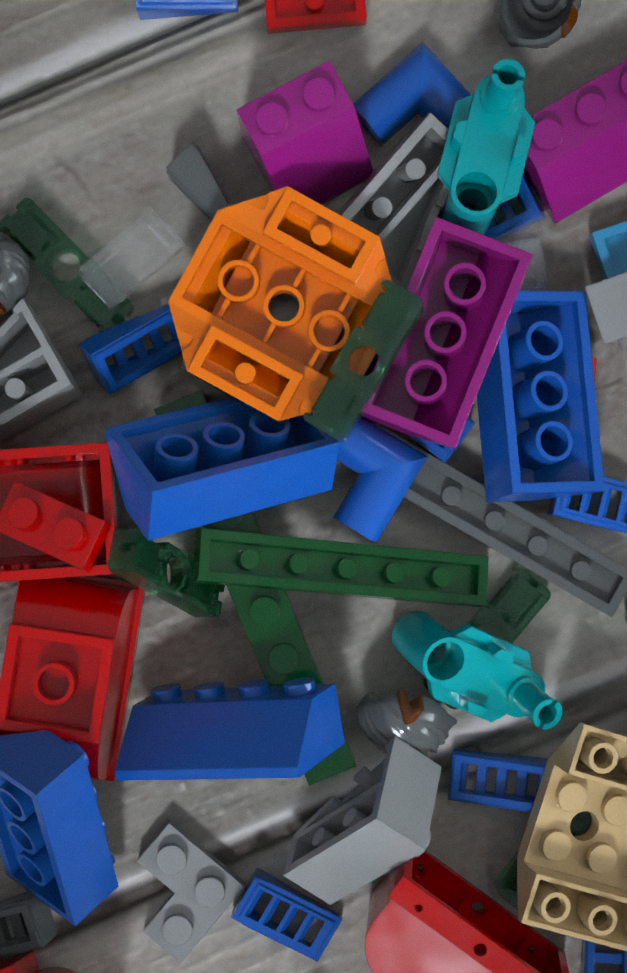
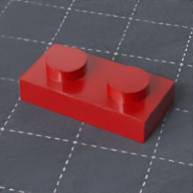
M265 0L268 34L366 25L367 22L365 0Z
M16 481L0 511V533L90 573L112 526L102 519Z

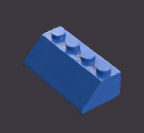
M519 291L477 394L486 502L535 501L605 491L586 295L583 291Z
M235 397L106 427L105 432L125 509L148 541L332 490L340 441L315 412L279 422Z
M302 677L283 683V686H269L268 680L265 679L247 681L239 684L238 688H225L224 682L221 681L199 684L193 690H181V686L178 683L156 686L151 689V696L132 706L114 770L116 781L299 778L345 744L335 683L315 684L314 678Z
M49 730L1 735L0 853L7 875L76 926L119 886L113 866L115 858L109 850L105 836L107 827L100 817L96 801L98 793L92 785L87 767L89 765V758L77 743L71 740L65 742Z

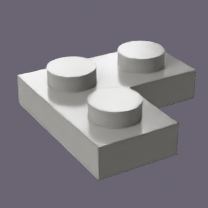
M171 819L137 860L139 864L173 891L172 895L145 925L143 932L177 961L182 963L241 893L246 882Z

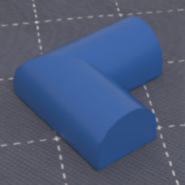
M422 41L356 100L353 105L360 124L382 147L417 114L422 118L431 113L449 129L456 101L471 94Z
M342 405L328 429L340 441L337 461L359 475L333 518L377 543L428 459V456Z

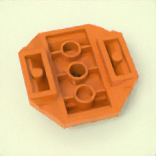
M288 186L217 210L168 300L186 370L279 422L350 402L393 324L399 309L380 237ZM280 294H290L299 302L297 315L289 321H279L270 313L272 300Z

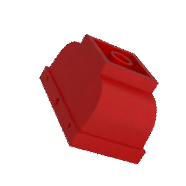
M107 442L0 450V511L16 481L112 525L90 573L0 533V582L121 573L114 466Z
M98 575L22 580L18 582L13 621L9 624L0 680V736L49 730L65 742L69 740L74 741L85 751L89 758V765L87 767L91 780L115 781L114 770L123 740L147 583Z
M426 850L420 856L409 859L392 869L387 875L382 876L372 892L365 936V955L373 973H569L564 950L531 926L520 923L516 915ZM422 865L423 868L419 869L417 868V866ZM479 901L483 904V907L480 910H475L472 908V904ZM533 946L535 949L530 950L529 947Z

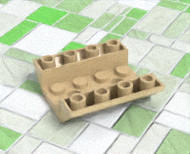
M580 722L547 760L517 855L518 921L520 923L627 951V736ZM588 811L592 819L590 828L582 835L573 836L570 830L573 817L580 812Z

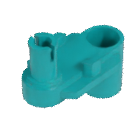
M513 59L498 61L492 69L493 73L478 83L474 94L456 101L437 177L448 190V195L441 211V219L482 235L486 233L498 205L517 197L535 127V121L524 108L525 93L522 88L524 83L522 80L525 78V71L523 66ZM462 203H470L479 211L470 210L464 207Z
M422 611L408 612L394 625L391 636L395 650L427 678L429 695L434 699L489 722H493L506 714L519 718L527 716L535 726L539 727L540 725L541 729L546 730L554 727L560 721L562 706L556 699L554 700L545 693V683L542 677L532 670L530 653L526 649L468 623L451 632L426 612Z

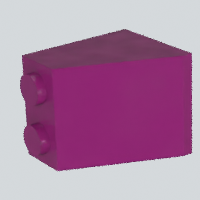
M330 60L236 109L241 136L271 192L288 186L317 203L323 204L365 182L373 173V167L355 107Z

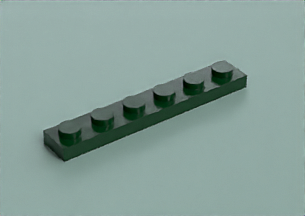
M200 528L196 530L193 582L483 607L487 606L488 556Z

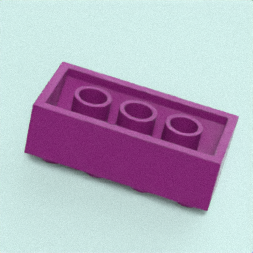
M627 60L531 116L535 121V127L524 173L554 224L627 182Z
M436 217L359 405L358 412L360 416L404 434L455 449L533 254Z

